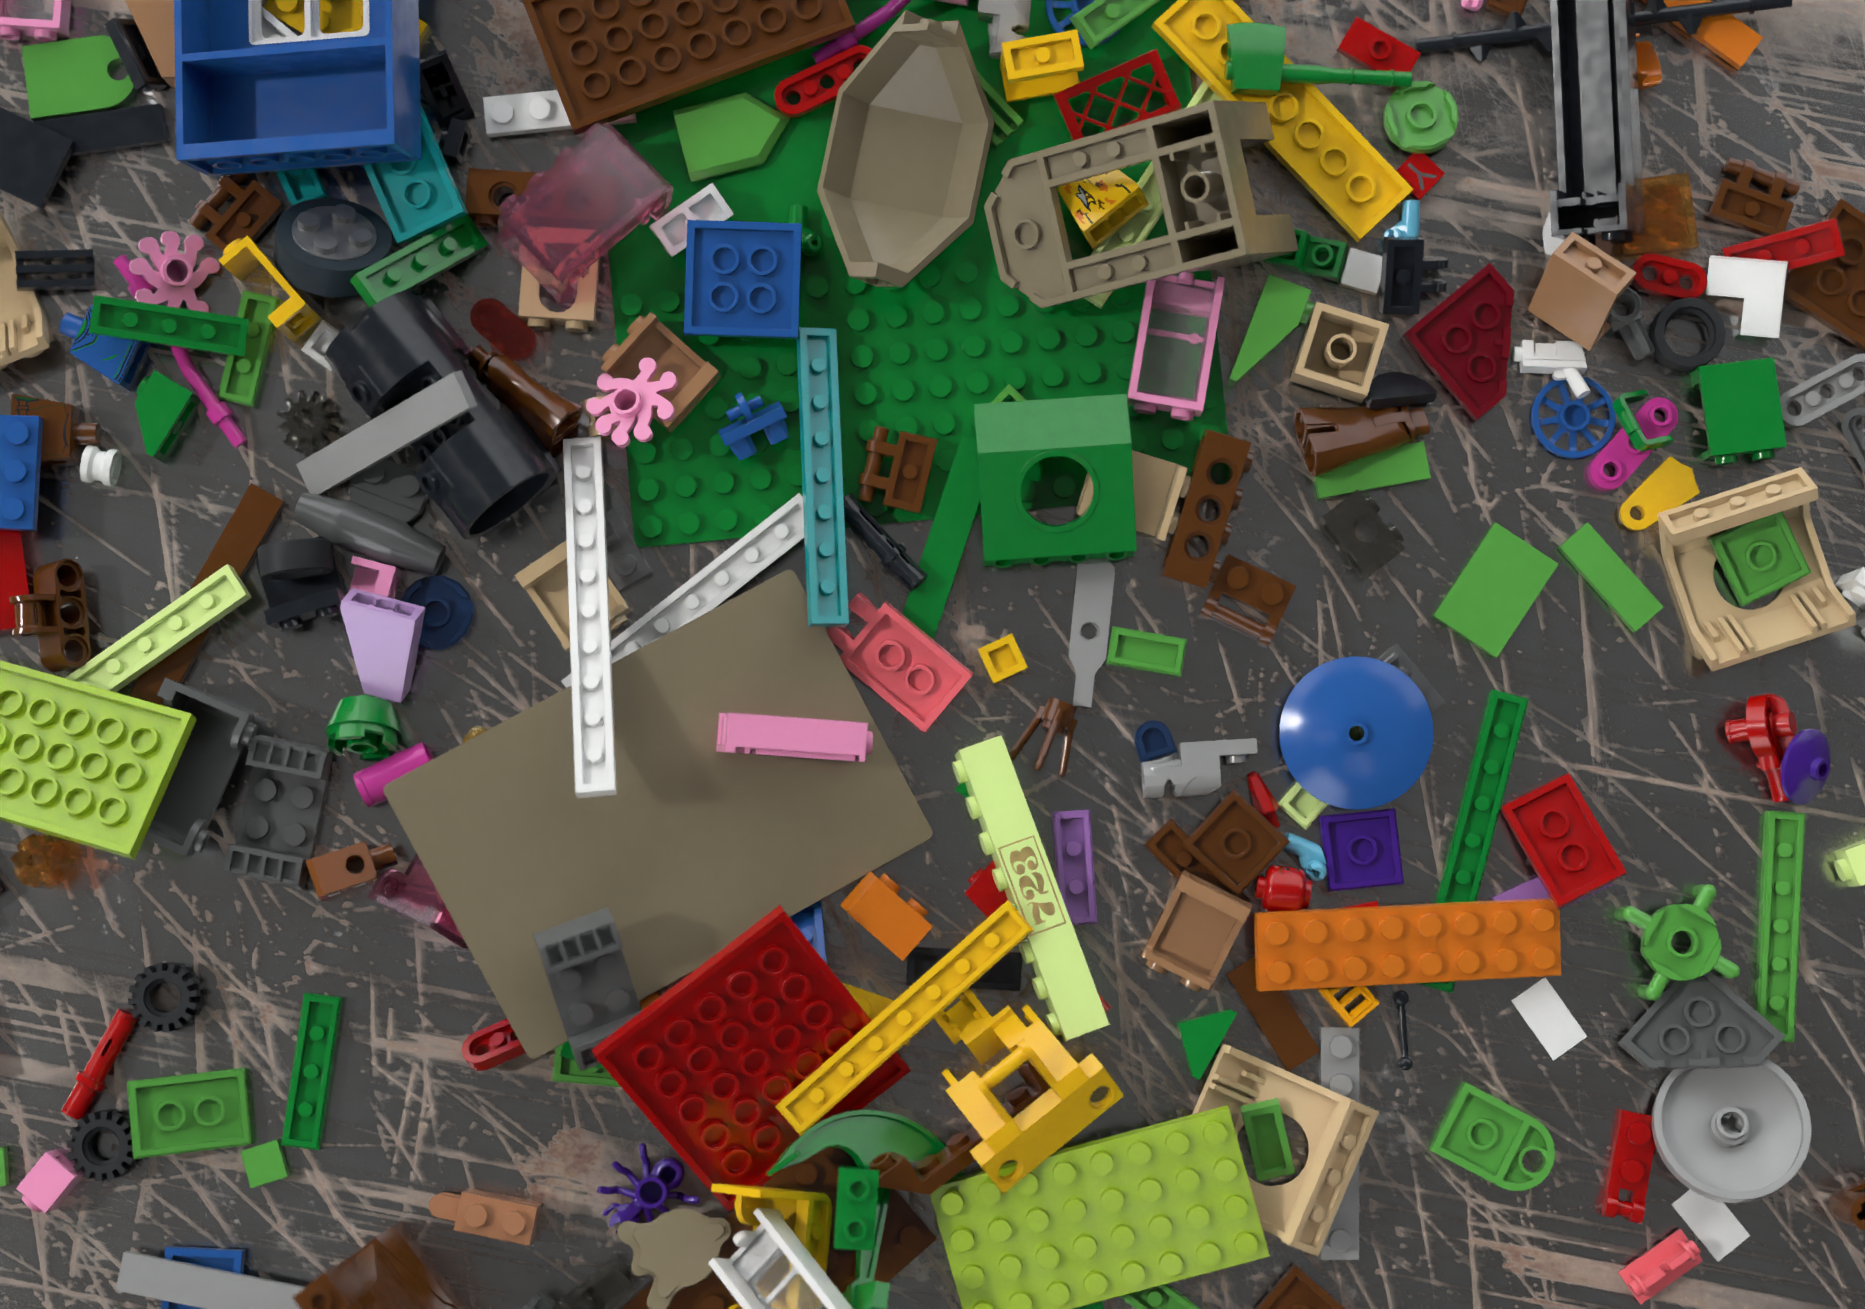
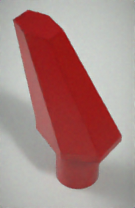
M1258 772L1248 773L1247 779L1254 808L1275 828H1279L1281 825L1276 814V810L1279 807L1277 801Z

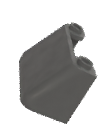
M165 678L157 696L164 698L163 705L191 713L197 721L144 839L186 857H191L196 851L201 853L205 849L211 832L207 830L243 748L245 745L250 746L258 731V725L254 724V715L179 681Z

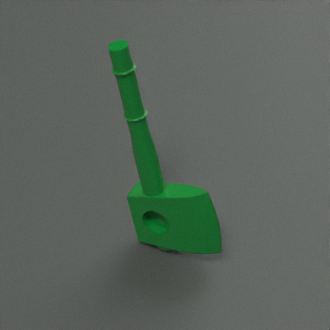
M1235 23L1227 25L1228 61L1225 63V80H1230L1231 94L1276 96L1280 91L1281 83L1349 84V86L1352 84L1389 86L1390 88L1392 86L1411 87L1412 72L1393 71V69L1382 71L1353 69L1352 67L1350 69H1341L1318 65L1283 64L1286 38L1285 27L1265 23Z

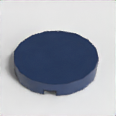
M436 575L416 580L405 590L400 600L426 607L419 646L427 650L443 651L457 646L468 636L474 624L475 606L470 593L461 583L447 576Z

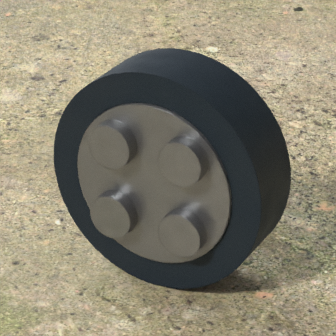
M335 198L306 200L291 206L279 217L276 225L274 262L278 271L287 281L304 291L321 295L327 299L356 296L359 293L350 280L356 273L390 255L392 236L386 222L378 214L365 206Z

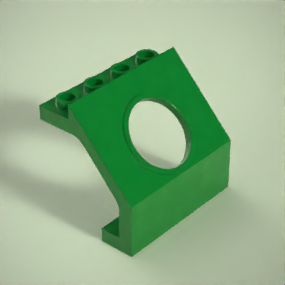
M1126 394L974 404L984 566L1007 568L1013 564L1025 563L1040 566L1054 561L1081 563L1088 559L1107 558L1109 560H1121L1128 556H1134L1137 546L1133 462ZM1052 456H1064L1079 462L1088 471L1093 484L1092 498L1085 512L1077 519L1061 525L1046 524L1035 519L1026 510L1021 499V484L1027 471L1038 461Z

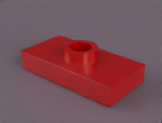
M1357 16L1337 49V52L1368 70L1382 71L1393 69V71L1411 72L1421 54L1419 51Z

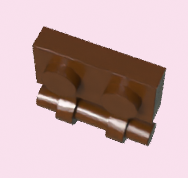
M1729 157L1724 166V171L1737 175L1736 182L1724 178L1719 182L1708 217L1763 237L1785 231L1794 204L1780 198L1782 192L1796 196L1801 183L1788 178V174L1776 170L1773 173L1757 167L1756 162L1744 158L1743 161ZM1750 181L1767 186L1768 193L1765 194L1749 188Z
M247 173L222 175L217 181L219 186L206 201L203 199L199 201L195 206L197 211L188 220L198 231L201 230L208 220L211 221L214 225L205 236L222 251L232 241L239 238L242 240L246 236L255 242L285 208L276 197L256 180H253L245 190L239 187L248 176ZM232 195L236 198L235 202L221 216L217 210Z
M875 426L872 440L867 441L865 449L868 457L864 473L859 474L857 484L860 485V491L857 500L872 503L875 489L886 491L883 506L920 515L937 439L900 431L898 443L893 445L887 443L889 429ZM883 457L894 458L889 478L879 476Z

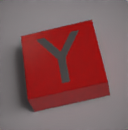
M1413 153L1396 170L1414 189L1409 195L1414 200L1419 201L1445 175V172L1424 153Z

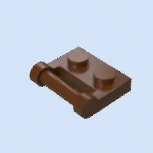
M1227 554L1199 615L1209 620L1213 617L1258 638L1257 643L1268 647L1296 589V585ZM1221 594L1269 616L1266 624L1263 625L1219 604L1218 601Z

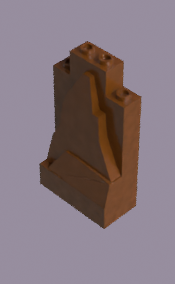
M402 1221L382 1232L351 1257L322 1273L292 1297L300 1309H469Z

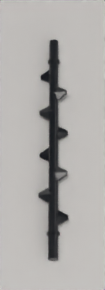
M1648 0L1644 10L1635 11V26L1679 21L1686 32L1692 35L1696 34L1702 18L1746 12L1754 14L1755 11L1792 7V0H1713L1712 2L1667 7L1663 0ZM1512 11L1503 28L1456 34L1455 31L1451 35L1415 39V50L1420 53H1429L1453 49L1456 52L1460 48L1469 47L1478 61H1485L1492 44L1539 39L1548 52H1552L1551 22L1527 25L1518 11Z

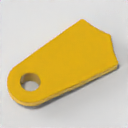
M1671 456L1668 457L1621 504L1619 517L1622 524L1630 530H1643L1658 521L1657 513L1679 507L1699 494L1700 491L1695 481L1693 469ZM1631 508H1637L1640 511V520H1634L1631 517Z

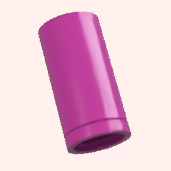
M422 741L353 773L356 787L365 804L370 808L387 800L384 794L386 784L433 760V756L427 745Z

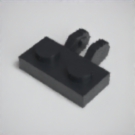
M1420 236L1384 237L1379 312L1382 314H1419L1421 292H1446L1447 281L1441 279H1422V269H1445L1448 267L1449 258L1423 256L1425 239Z

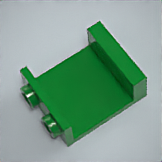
M1774 357L1699 366L1690 372L1692 387H1700L1708 450L1701 454L1702 461L1714 460L1715 466L1738 463V457L1751 455L1752 461H1764L1776 458L1775 453L1787 447Z
M838 1165L833 1246L835 1249L874 1251L879 1170L858 1169V1166Z

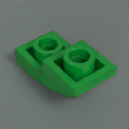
M1294 229L1299 251L1263 260L1265 263L1283 269L1340 282L1349 245L1347 242L1311 236L1308 231Z

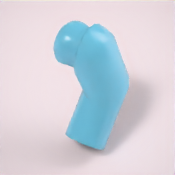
M1419 200L1402 201L1401 221L1385 231L1383 240L1384 237L1419 236Z
M1287 832L1285 837L1290 843L1283 850L1298 856L1301 867L1309 880H1312V882L1324 880L1327 876V868L1325 866L1327 863L1321 847L1317 843Z

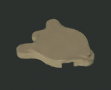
M685 1208L663 1213L648 1223L625 1221L619 1225L617 1230L619 1239L633 1249L634 1255L631 1265L633 1274L639 1277L650 1274L654 1278L647 1299L649 1309H668L679 1291L695 1286L707 1279L714 1272L708 1262L713 1257L719 1258L723 1245L730 1239L732 1234L731 1225L724 1218H710L697 1211Z

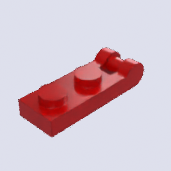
M1619 1109L1601 1206V1215L1604 1217L1615 1218L1616 1215L1628 1217L1629 1222L1641 1224L1644 1219L1645 1199L1655 1149L1651 1115ZM1620 1188L1631 1190L1630 1202L1619 1200Z

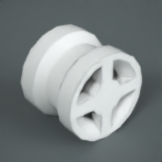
M86 446L80 463L81 481L92 483L97 480L102 481L105 486L114 487L118 482L121 472V452L115 449L105 452L100 451L97 446Z

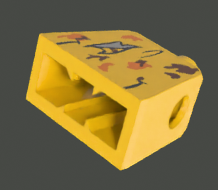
M1120 170L1059 186L1057 189L1092 249L1096 248L1149 205L1140 186Z

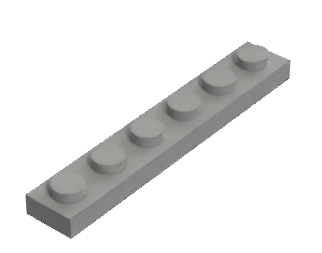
M1319 1027V1085L1359 1102V1027ZM1359 1161L1320 1251V1260H1359Z

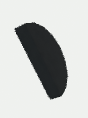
M1386 372L1372 379L1365 402L1368 410L1432 403L1435 401L1438 392L1428 382L1417 376L1403 372Z

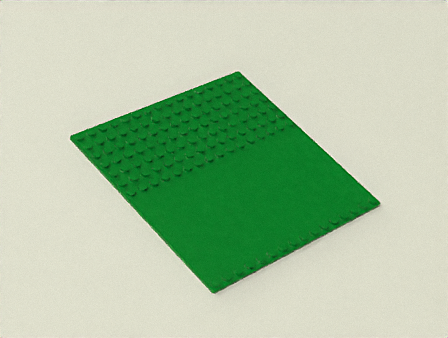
M890 0L845 1L856 25L886 5ZM912 0L894 18L857 42L859 45L868 46L873 49L905 10L925 19H932L938 22L959 20L977 72L1006 101L1000 60L989 57L988 23L992 24V22L977 21L979 0H969L968 6L933 0ZM1046 0L1031 1L1028 31L1023 34L1017 33V35L1031 38L1055 33L1046 15ZM1053 0V1H1068V2H1070V1H1072V0ZM1160 0L1126 24L1115 37L1105 44L1097 45L1091 50L1089 47L1082 46L1084 70L1078 71L1079 83L1157 49L1171 85L1181 103V109L1186 108L1192 99L1189 66L1152 28L1153 23L1178 0ZM1052 8L1057 23L1072 13L1071 9ZM1071 22L1063 30L1071 31L1076 30ZM832 40L636 113V123L597 127L601 177L618 178L623 185L620 230H609V234H607L616 343L620 346L630 335L627 333V330L639 316L646 317L652 312L664 326L705 362L708 361L721 375V379L672 433L652 418L650 429L653 432V437L650 441L645 443L638 441L634 436V429L628 434L630 436V443L626 447L633 534L637 547L651 548L741 539L798 493L803 497L796 339L684 335L686 248L671 257L649 228L650 225L711 183L714 184L734 213L725 221L788 223L789 206L803 205L808 207L807 227L816 235L819 234L823 240V247L817 255L806 256L801 254L802 274L800 279L799 327L836 329L843 498L851 493L856 500L858 499L860 485L857 484L859 474L864 473L868 457L865 449L867 441L872 440L875 426L889 429L887 443L897 445L900 431L937 439L920 515L883 506L886 493L883 490L875 489L872 503L857 500L880 525L934 520L962 435L976 439L974 404L991 403L1008 384L1027 401L1116 394L1128 395L1146 282L1113 290L1100 309L1084 298L1049 308H1040L1030 301L1027 295L1016 288H1011L1000 280L984 205L990 193L995 192L1003 177L1001 173L1009 159L1072 141L1053 95L1008 102L1009 106L1024 120V124L997 149L990 142L973 224L903 287H876L849 276L817 193L836 100L803 116L790 118V122L784 132L781 133L764 165L691 183L673 110L746 92L780 112L776 107L774 98L777 85L782 80L816 65L817 62L811 54ZM858 62L854 66V70L860 65L861 62ZM1148 63L1133 70L1130 76L1150 84L1154 74ZM1117 77L1099 85L1096 92L1116 99L1124 78ZM825 78L821 81L820 85L825 89L833 87L834 81L830 78ZM1128 80L1121 102L1141 109L1148 88ZM1153 90L1145 111L1150 113L1166 106L1163 95ZM1084 92L1068 99L1074 112L1083 114L1090 93ZM791 94L787 98V102L791 105H796L801 100L797 94ZM985 94L989 106L1010 126L1012 124L1011 120ZM1094 96L1087 117L1107 124L1114 103ZM1118 106L1111 126L1117 128L1135 120L1139 113ZM1084 121L1081 132L1085 138L1102 133L1105 128ZM994 124L993 132L999 136L1002 131ZM1151 161L1119 170L1138 183ZM1057 190L1072 260L1088 257L1094 249L1087 242ZM1164 212L1145 241L1169 235ZM1211 270L1189 272L1194 274V279L1212 282ZM1151 309L1148 328L1186 335L1196 333L1199 337H1204L1207 318ZM1217 330L1204 409L1200 417L1193 416L1192 421H1183L1171 418V412L1156 410L1154 415L1142 414L1133 411L1134 406L1128 405L1132 450L1183 465L1188 468L1187 476H1190L1203 431L1209 429L1228 435ZM1147 334L1138 390L1194 399L1202 343L1191 345L1188 341ZM741 392L745 401L760 395L764 406L751 411L752 414L779 401L787 415L784 421L789 437L771 445L763 429L750 434L757 452L743 460H739L729 445L725 447L718 430L744 418L743 415L730 422L726 411L739 405L734 395ZM1009 396L1004 400L1005 402H1014ZM1052 456L1042 459L1038 464L1035 463L1023 478L1021 499L1027 511L1077 506L1088 471L1079 462L1068 457ZM883 457L879 476L890 477L894 458ZM1221 462L1213 465L1210 471L1212 481L1218 485L1225 483L1230 475L1229 468ZM981 503L979 504L976 516L981 515ZM845 522V529H846V528H851V527Z

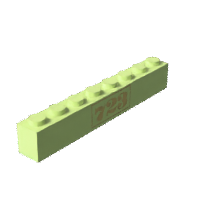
M1002 735L960 749L955 754L956 761L952 762V767L959 784L965 782L970 797L965 798L969 814L973 820L978 818L983 833L979 834V840L986 856L992 855L996 869L992 870V875L999 892L1005 890L1008 900L1034 929L1019 943V949L1025 963H1032L1036 977L1032 979V983L1038 999H1045L1050 1014L1045 1015L1050 1032L1054 1036H1059L1060 1042H1064L1110 1025Z

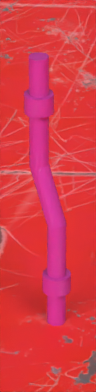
M126 254L120 255L113 261L129 284L127 290L134 299L136 291L142 288L149 289L153 293L155 288L144 277L131 273L129 270L131 261ZM170 346L182 375L208 410L206 415L214 426L218 425L235 449L246 443V437L231 418L233 412L225 401H219L195 367L188 349Z

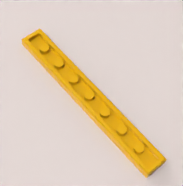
M1007 900L775 1107L801 1136L1034 930L1033 927Z

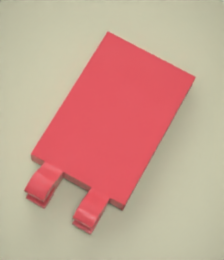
M859 592L848 604V607L867 622L866 626L856 638L846 627H829L826 632L832 643L844 651L840 658L845 667L925 733L974 673L890 603L885 601L880 609H878L867 596Z

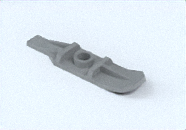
M1107 558L1088 559L1077 565L1068 657L1076 672L1073 706L1092 707L1095 674L1106 660L1115 567ZM1092 625L1096 628L1097 634L1093 639H1086L1083 636L1082 629L1084 626Z

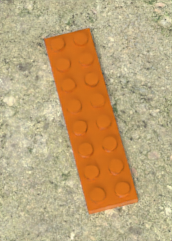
M1550 897L1254 913L1256 989L1258 991L1561 975L1560 909L1557 910Z

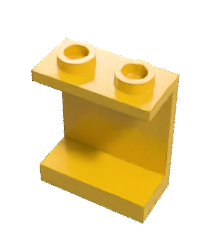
M1077 29L1002 42L1000 69L1007 103L1053 95L1079 83L1078 71L1084 70V63Z
M246 236L242 240L240 238L236 239L224 249V255L218 261L238 280H243L262 264L290 296L288 300L268 316V319L292 342L297 340L321 319L319 314L293 284L281 275L274 262L251 238Z

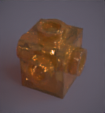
M34 833L29 835L16 846L19 851L10 857L16 866L13 869L15 876L24 886H31L32 888L52 889L63 882L68 876L66 873L76 866L69 856L71 851L64 841L59 837L51 838V835L45 834L37 836ZM38 856L42 859L40 866L34 861Z

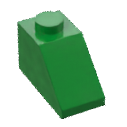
M154 370L151 376H146L140 382L136 391L138 397L134 403L146 453L163 463L201 400L193 392Z

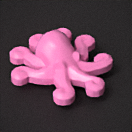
M164 231L161 234L160 241L166 246L164 254L161 253L156 239L153 237L142 238L139 241L138 248L141 252L149 254L156 272L144 258L132 260L129 264V270L132 274L142 275L150 285L157 288V291L152 293L151 290L146 288L137 290L135 294L136 301L150 304H159L167 301L166 306L179 308L184 300L189 310L208 312L207 303L197 301L194 289L203 283L208 274L217 273L220 265L215 258L207 257L200 261L197 270L193 272L197 260V251L201 250L204 246L202 237L195 234L187 236L183 245L184 254L177 253L180 237L174 231Z
M650 357L640 360L638 365L641 372L634 380L628 378L613 379L609 374H601L598 377L597 386L602 392L611 394L603 397L601 400L591 398L586 403L587 411L594 417H599L610 409L611 413L597 419L595 426L600 435L607 436L611 434L612 441L617 447L624 448L629 445L630 436L628 434L632 429H634V436L638 441L645 443L652 439L653 432L650 429L654 408H658V417L664 422L672 420L675 415V409L672 404L659 394L675 390L678 385L677 377L673 372L667 371L662 374L660 381L650 382L658 370V365ZM620 424L612 433L613 426Z

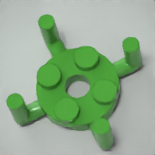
M1695 885L1692 888V896L1695 898L1693 905H1666L1651 916L1633 906H1619L1616 908L1614 915L1617 920L1628 921L1643 929L1640 947L1641 954L1648 965L1656 972L1649 985L1643 984L1639 986L1637 993L1641 999L1658 1000L1669 980H1693L1708 973L1711 969H1714L1716 975L1720 978L1734 979L1739 976L1740 968L1738 965L1720 956L1721 939L1716 928L1717 925L1707 913L1717 893L1713 885ZM1679 931L1687 933L1691 940L1690 948L1682 954L1677 953L1671 943L1672 937Z

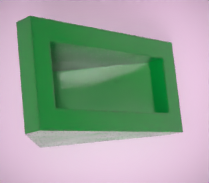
M1226 1008L1175 1022L1189 1074L1197 1080L1201 1079L1237 1013L1233 1010Z

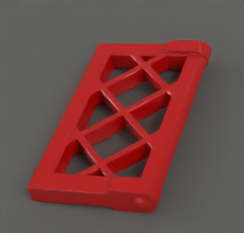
M1157 49L1053 94L1072 141L1084 138L1081 132L1084 121L1105 128L1104 132L1116 129L1111 124L1118 106L1139 113L1137 119L1119 127L1181 110V103L1171 85ZM1148 63L1154 74L1150 84L1130 76L1133 70ZM1117 77L1124 78L1116 99L1096 92L1099 85ZM1128 80L1148 88L1141 109L1121 102ZM1154 90L1163 95L1166 106L1149 113L1145 109ZM1084 92L1090 93L1083 114L1074 112L1068 99ZM1094 96L1114 103L1107 124L1087 117Z

